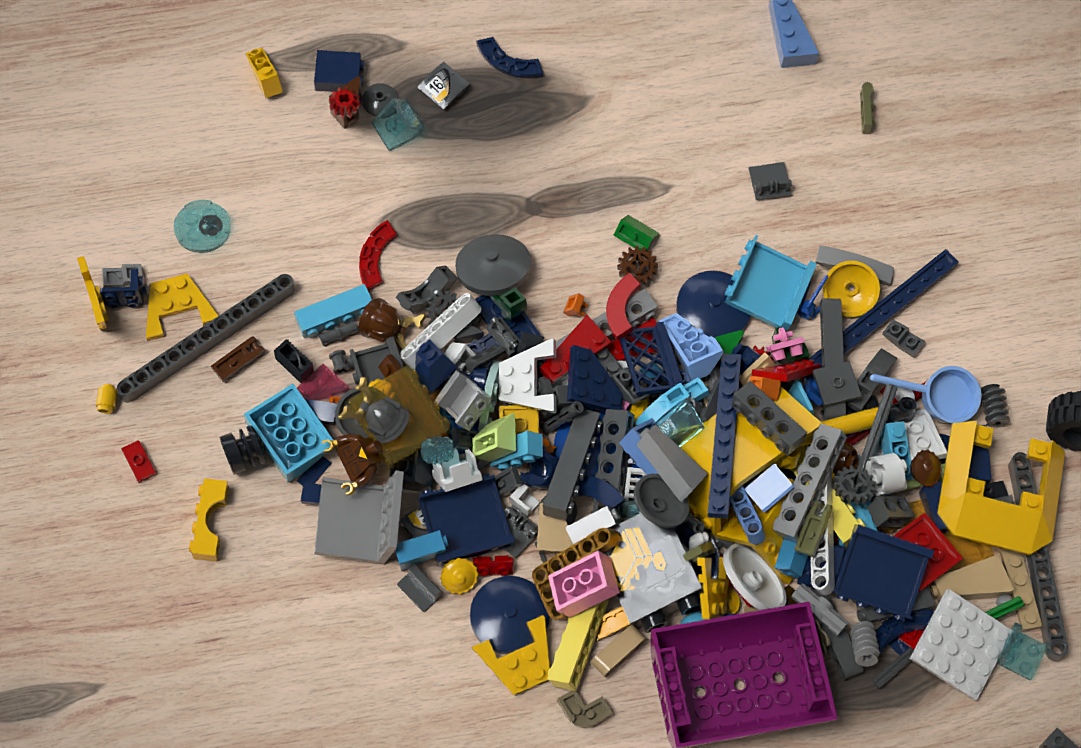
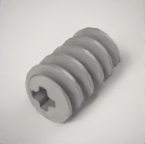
M868 621L856 623L850 630L855 661L860 666H872L878 662L880 654L875 626L872 622Z

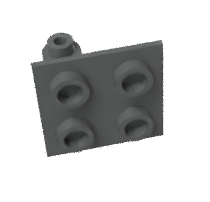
M784 162L748 167L756 200L792 195L790 188L792 187V181L788 179Z
M512 505L511 507L508 506L504 513L515 543L514 546L504 549L516 558L538 535V526Z

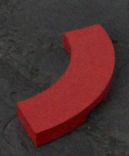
M388 220L381 223L370 233L361 249L359 272L362 284H365L368 291L383 284L378 270L379 257L385 246L397 237Z
M630 273L615 285L606 305L608 326L617 341L633 331L626 318L625 310L631 297L641 289V284Z

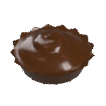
M844 443L833 469L834 477L838 470L842 471L843 467L849 469L850 465H852L854 469H857L859 458L857 457L856 449L851 446V443Z
M928 449L917 452L911 461V474L917 482L925 487H933L934 484L938 483V480L941 478L942 469L939 457L934 452H930Z

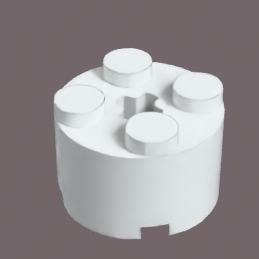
M895 453L869 458L871 460L867 461L866 470L868 471L867 475H873L872 481L876 482V491L874 493L876 496L907 489V482L905 480L907 465L904 459L900 460Z

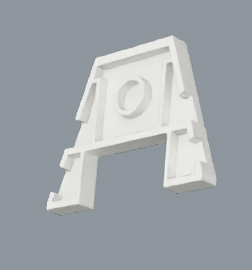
M549 339L499 363V400L501 402L556 413V396L554 394L537 396V360L556 358V341L554 339Z

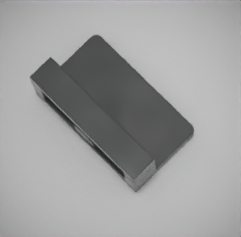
M415 564L408 568V574L397 583V586L422 612H425L441 598V591Z

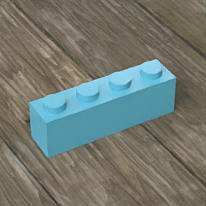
M365 284L294 311L295 320L303 338H311L318 335L319 332L332 330L339 324H347L352 322L354 318L360 317L364 308L372 299Z

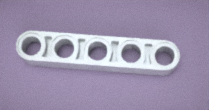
M469 293L462 295L401 351L400 358L411 370L415 371L416 352L423 343L430 339L440 349L443 348L480 313L481 306Z

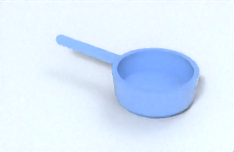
M947 366L937 370L928 378L924 385L876 374L870 376V380L886 385L892 384L896 387L922 392V402L925 410L933 419L942 423L967 421L974 416L981 403V389L978 381L969 371L958 366Z

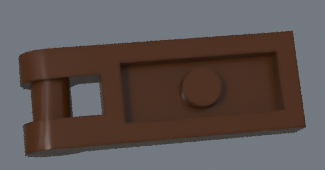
M252 336L211 365V368L221 381L224 382L256 358L263 356L266 350L263 346H259L258 340ZM252 348L253 351L249 353L247 349Z

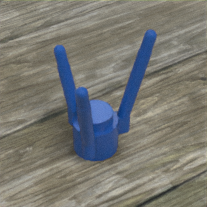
M828 275L824 276L810 300L805 301L811 284L809 282L797 310L798 315L807 320L810 318L814 319L820 312V306L815 309L816 305L813 302L828 279Z

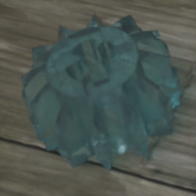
M434 436L422 442L421 456L426 463L442 464L443 462H449L453 458L454 444L449 437Z

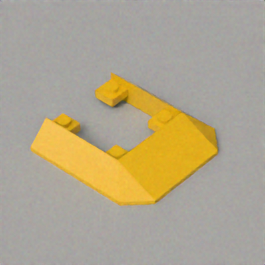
M977 421L953 423L937 514L951 534L955 537L1026 555H1031L1053 541L1065 451L1053 440L1050 443L1033 438L1029 440L1026 458L1043 463L1039 495L1023 491L1020 497V504L1015 505L983 497L985 481L968 477L973 445L989 449L994 428L978 425Z

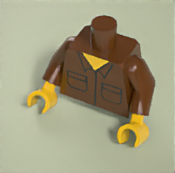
M349 433L337 437L334 441L329 439L322 441V444L329 442L331 445L329 449L324 451H331L334 449V446L338 445L336 451L350 481L354 482L352 484L346 482L342 485V489L348 486L351 487L350 491L345 493L346 495H353L355 488H361L374 479L377 466L381 463V457L378 452L383 449L382 444L378 440L372 441L370 437L363 438L362 435Z

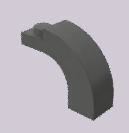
M446 265L438 266L421 285L409 291L399 292L395 298L400 302L402 308L417 314L422 312L424 308L429 307L427 300H433L431 295L438 297V291H442L444 295L445 291H448L454 285L458 277Z

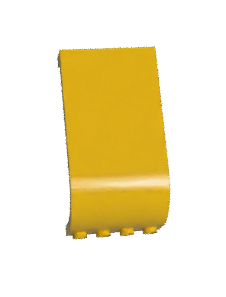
M780 386L778 399L771 400L807 432L805 438L807 440L813 436L821 422ZM738 412L736 417L730 497L744 483L785 455L784 452L777 449L770 439L765 438L756 426L751 425L742 413ZM716 414L689 432L677 444L708 473L687 496L690 513L698 517L704 523L707 530L710 529L714 534L721 530V518H708Z

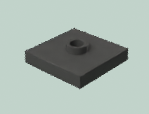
M850 361L813 370L812 374L824 407L862 397Z

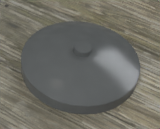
M493 234L476 238L466 244L457 255L455 267L457 277L465 288L476 294L494 296L504 294L515 287L518 288L525 282L531 271V258L528 249L519 240L506 235Z

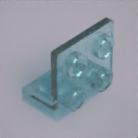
M1015 622L1010 628V634L1004 643L996 664L1028 680H1032L1047 646L1021 633L1022 625Z

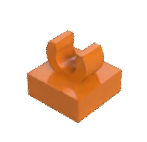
M580 293L569 296L563 313L567 316L574 314L578 317L584 316L585 313L580 308L588 307V304L583 302L585 296Z

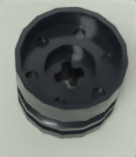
M251 425L246 426L247 436L244 435L242 429H239L240 438L237 440L232 433L219 437L233 475L246 471L245 461L247 460L253 468L256 467L255 457L258 458L260 464L265 463L263 446L258 434Z

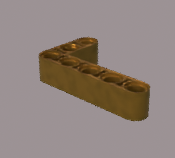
M599 528L533 570L532 579L550 618L568 620L569 617L562 613L560 615L556 610L554 597L551 596L552 589L549 575L559 571L560 562L561 569L596 551L604 553L616 546L620 539L617 530ZM607 533H608V535H609L608 541H606V534H607ZM591 543L593 544L592 550H590ZM575 553H577V559H576V560L574 559Z

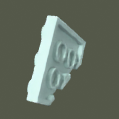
M493 360L486 380L484 392L492 400L481 414L479 432L488 423L493 421L490 415L491 412L494 413L498 397L500 361Z

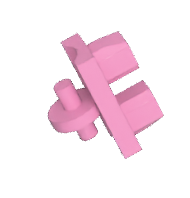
M782 327L778 329L779 334L773 336L774 341L780 340L781 343L766 346L767 352L771 351L774 361L786 358L783 348L788 346L791 357L803 354L801 343H804V338L788 340L787 338L793 337L792 331L786 332Z

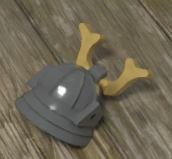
M361 377L360 383L355 389L364 394V401L355 413L352 412L349 406H344L343 412L338 418L345 419L350 417L360 420L366 414V422L369 425L367 430L374 434V438L380 443L391 442L406 428L409 421V411L406 407L401 406L400 403L389 397L373 402V396L367 387V378Z

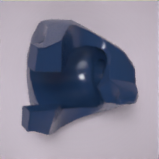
M543 446V457L535 459L533 463H528L529 472L525 474L521 472V481L531 488H549L560 457L552 456L546 452V447Z

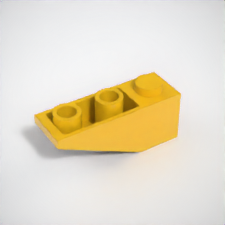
M263 48L253 49L245 53L265 98L282 93L278 74Z

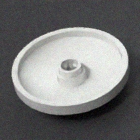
M738 543L731 545L723 554V564L730 581L741 596L758 610L785 606L786 592L780 578L755 550L746 545Z

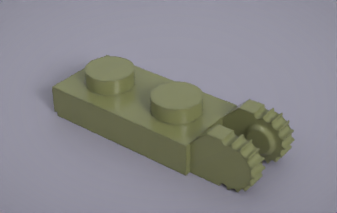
M868 81L863 83L862 90L860 91L863 134H870L871 128L875 126V117L872 116L871 112L874 110V101L871 100L873 84Z
M817 500L814 502L794 550L797 553L815 557L828 524V519L833 511L832 505L826 504L820 517L818 515L822 503Z
M708 541L683 554L686 562L690 560L696 562L697 558H705L709 553L716 552V548L711 541Z

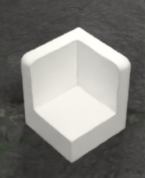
M522 483L510 496L509 503L528 517L539 505V501L528 493L529 487Z

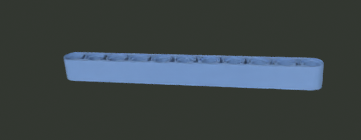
M679 370L683 386L691 382L687 373ZM699 421V423L696 425V427H698L699 425H701V424L704 423L705 421H703V422H700V421ZM741 486L730 497V504L748 541L757 545L764 541L765 533L743 486Z

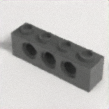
M751 381L733 394V408L738 413H742L751 425L756 426L765 438L770 439L779 451L790 455L805 442L807 432Z

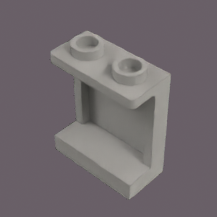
M456 370L434 402L446 409L456 419L455 423L470 431L492 399L470 377Z

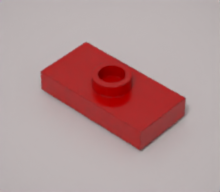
M139 440L121 448L138 483L156 475Z

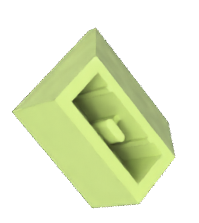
M511 413L488 423L472 439L475 458L492 462L516 451L515 414Z

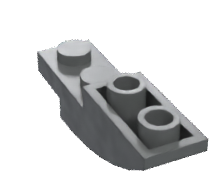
M607 348L595 355L622 392L623 400L635 405L650 396V394L636 395L629 369H623Z
M881 348L857 380L862 397L848 401L846 405L857 412L862 411L877 387L881 384L871 381L870 376L876 374L886 377L896 362L897 357Z

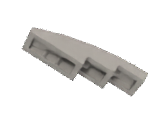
M822 245L819 246L815 263L831 269L843 261H860L872 268L878 277L879 283L886 286L891 284L894 267L856 253Z

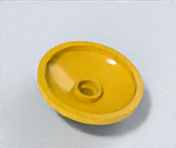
M848 260L838 263L827 273L828 279L823 286L824 298H840L842 316H861L874 307L880 294V284L876 273L868 265L860 261ZM848 285H854L855 289L853 291H849L847 289Z

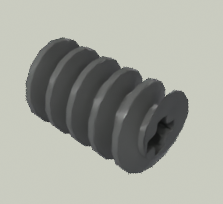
M989 384L981 388L982 400L984 401L983 407L985 408L984 414L986 415L985 421L987 422L986 426L989 427L1001 426L1010 421L1009 417H1004L1009 414V411L1003 410L1008 407V404L1002 403L1007 399L1006 396L1001 395L1006 390L999 388V384Z

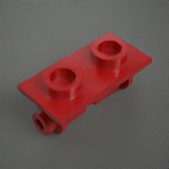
M508 555L495 556V561H491V556H477V558H473V564L477 567L478 576L513 575V558Z

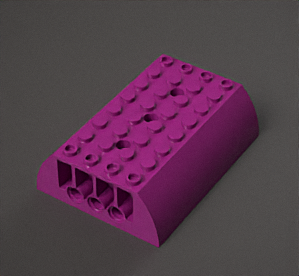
M810 602L651 629L652 665L667 736L672 748L694 747L832 722L838 719ZM776 673L781 674L784 681L776 683L773 680V675ZM740 680L744 683L745 688L737 690L733 683ZM698 687L703 688L705 695L697 697L694 690Z

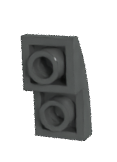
M894 319L883 331V335L891 343L913 358L925 346L923 339L910 333L908 327Z

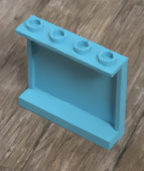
M755 235L753 240H748L744 248L747 251L746 255L742 254L738 262L740 268L739 271L735 270L731 278L734 282L732 286H728L724 294L727 296L725 303L776 328L782 326L787 331L794 320L817 264L812 261L807 265L757 242L758 235Z

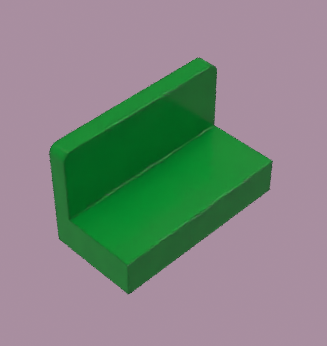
M627 215L620 220L613 235L634 248L638 246L639 250L645 247V252H647L653 240L658 237L659 232Z

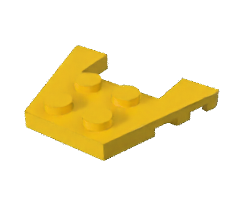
M78 257L77 261L88 291L97 325L100 331L107 329L106 321H109L99 287L98 285L94 286L85 257Z
M187 273L150 283L146 327L147 341L164 337L160 323L161 318L198 309L204 326L218 317Z
M719 557L718 578H711L712 558H697L698 566H702L699 582L703 583L704 593L700 594L702 619L724 617L726 613L730 579L724 568L723 557Z
M544 615L526 623L534 643L497 659L489 639L471 647L512 695L548 680L550 667Z

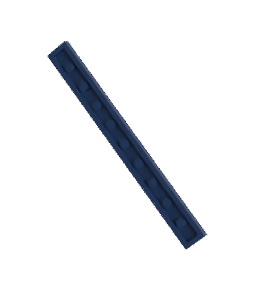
M945 249L877 303L871 310L867 311L842 331L843 355L845 356L957 266L959 261ZM820 349L809 359L814 360V363L821 364L822 368V352Z
M723 354L721 356L708 518L728 519L737 417V411L733 408L732 399L733 394L739 390L741 354Z

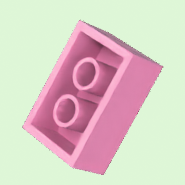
M596 551L549 575L556 610L568 617H572L620 593L611 558L600 551Z

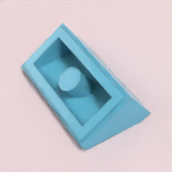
M795 380L788 393L814 415V409L800 381Z

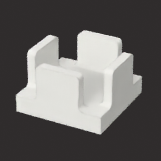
M456 448L439 453V462L437 460L432 461L434 468L432 470L433 478L445 492L482 480L481 473L477 468L475 455L469 449L465 450L467 459L463 461L459 460Z

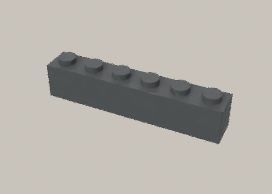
M583 409V412L574 417L543 503V515L566 521L568 514H572L574 497L577 498L580 491V486L578 485L585 478L586 470L584 468L591 461V448L595 449L597 443L596 434L601 432L603 426L602 421H600V413Z

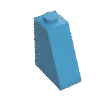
M439 530L397 543L395 553L401 571L407 570L412 564L419 565L436 558L438 554L445 553V547H448L446 536H441Z

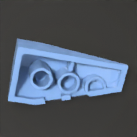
M677 313L659 320V322H664L670 343L691 381L698 377L702 378L709 375L723 355V350L716 339L712 336L708 337L704 334L703 330L700 328L696 329L691 325V322Z

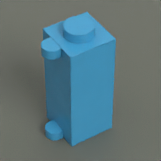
M783 539L774 568L786 576L798 579L802 576L808 556L797 553L794 550L796 542Z

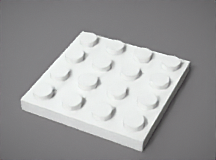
M946 589L910 660L970 699L977 701L1013 631L952 590Z

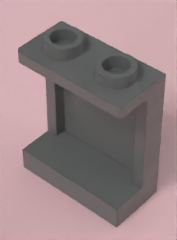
M394 337L387 338L386 343L357 352H354L353 349L349 350L350 356L347 357L350 368L354 367L355 373L352 374L355 385L360 383L361 377L367 378V387L371 381L376 379L388 382L378 366L390 354L395 357L403 371H405Z

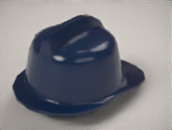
M492 359L487 368L474 369L468 376L483 391H485L486 380L493 362Z

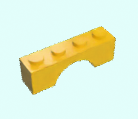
M204 478L203 485H199L198 496H201L200 503H197L195 508V515H198L197 522H193L192 526L194 541L191 540L189 544V552L192 553L193 559L215 562L218 560L220 541L218 536L209 531L207 523L210 515L216 509L227 504L229 485L225 480Z

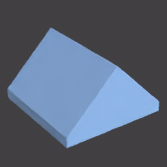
M774 463L744 490L759 508L766 512L792 490L794 486Z

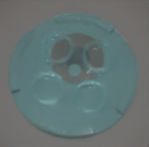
M195 200L186 204L174 219L176 239L185 249L195 253H207L218 249L225 243L230 234L231 225L226 210L210 200Z

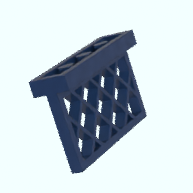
M656 322L655 327L633 329L632 332L626 335L635 338L633 343L625 340L624 337L619 339L636 395L667 392L680 382L683 385L664 322ZM651 333L653 339L649 341L642 336L643 334ZM638 341L647 345L644 350L636 346ZM650 347L658 352L656 356L647 352ZM631 350L640 354L637 359L629 354ZM643 356L652 360L649 365L640 361ZM654 363L662 366L661 372L652 368ZM636 365L645 369L642 374L634 370ZM648 371L657 376L654 381L645 376ZM659 378L665 380L668 385L661 386L656 382L659 380ZM642 380L650 386L648 388H640L639 382Z

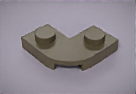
M570 691L557 698V702L568 720L578 727L589 728L595 726L613 715L603 696L586 706L576 691Z

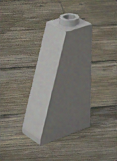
M656 425L650 430L646 428L639 435L641 440L636 445L678 500L682 502L708 473Z

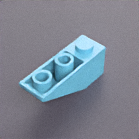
M904 421L886 423L879 440L883 454L895 453L900 460L904 459L907 465L905 480H912L914 478L910 470L911 457Z
M531 431L517 434L516 451L492 461L490 467L504 471L511 466L521 467L524 463L535 462V459L543 457V434Z

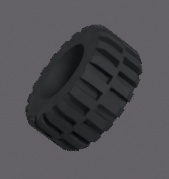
M1081 391L1062 393L1055 397L1048 406L1046 423L1048 437L1062 448H1069L1072 451H1081Z

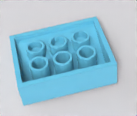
M291 384L244 414L246 424L248 426L251 425L258 434L263 448L287 482L304 473L328 452L324 450L330 448V443L322 444V441L327 439L334 441L294 384Z

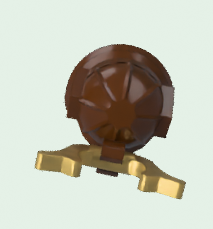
M376 298L370 301L364 308L359 320V331L362 336L381 342L395 336L396 343L403 350L408 345L404 342V335L408 325L415 323L417 327L422 328L423 321L427 315L421 314L418 317H405L400 320L396 313L398 308L389 305L382 298Z

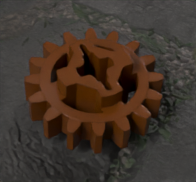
M636 246L635 250L629 247L628 253L622 252L623 258H618L620 264L617 265V270H621L619 271L620 277L631 273L639 283L643 282L644 285H647L648 279L653 281V275H657L656 268H658V263L655 262L657 257L652 256L651 250L645 252V247L639 250L638 246ZM636 261H638V264H639V266H640L639 272H637V268H636L637 262H636Z

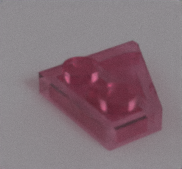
M324 363L297 387L304 399L317 401L330 398L334 394L343 391L346 393L350 390Z

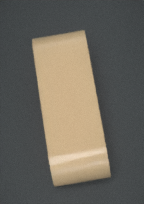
M630 625L599 652L590 663L606 677L646 641V638L636 627Z

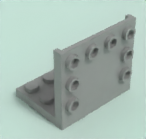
M395 471L384 486L365 484L361 488L357 487L353 495L345 494L350 491V486L345 489L341 487L346 482L351 484L354 482L323 477L314 554L385 564L397 548L404 472Z

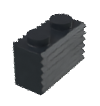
M286 339L274 350L275 359L301 384L314 374L313 362H310L305 357V354H302L297 347H294V344L289 342V339Z

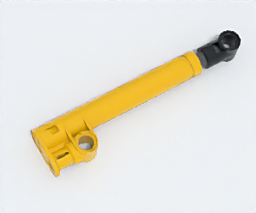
M903 397L899 403L892 404L886 422L890 423L898 420L902 422L911 421L916 409V401L911 397ZM879 407L821 421V423L840 429L845 435L871 429ZM813 436L805 440L799 447L811 444ZM798 447L790 455L785 454L774 462L775 465L779 468L794 469L798 464L800 448ZM771 464L769 467H767L766 469H764L763 472H765V471H766L768 468H770L773 464Z

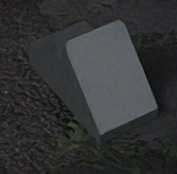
M480 313L454 336L455 343L466 344L475 339L478 341L484 337V332L476 328L481 321Z
M511 466L495 476L500 499L511 496L522 485L516 466Z

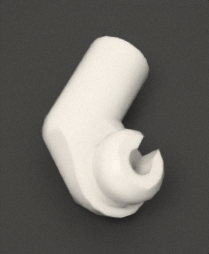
M699 532L691 536L689 539V551L708 542L709 535L706 532Z

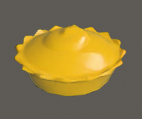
M457 558L451 560L441 570V585L452 594L457 593L460 595L463 592L467 593L477 582L479 575L477 567L467 559Z

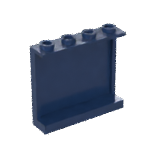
M481 475V481L447 492L440 487L436 491H433V489L422 491L421 495H419L418 501L428 534L440 530L441 536L445 535L448 542V547H445L446 552L436 555L437 567L457 558L468 559L514 546L515 540L509 530L495 483V475Z
M855 524L832 593L837 594V599L848 602L849 598L855 600V605L867 608L868 605L875 607V612L886 615V612L893 613V618L904 622L906 618L912 620L910 614L928 560L932 558L934 550Z

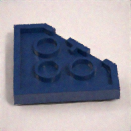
M576 345L570 347L567 401L573 403L579 401L584 406L606 411V409L622 410L623 394L592 350Z

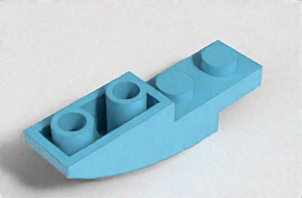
M699 377L684 386L680 382L655 400L635 421V425L638 426L653 418L656 423L655 425L662 428L684 399L691 397L699 401L709 395V391Z

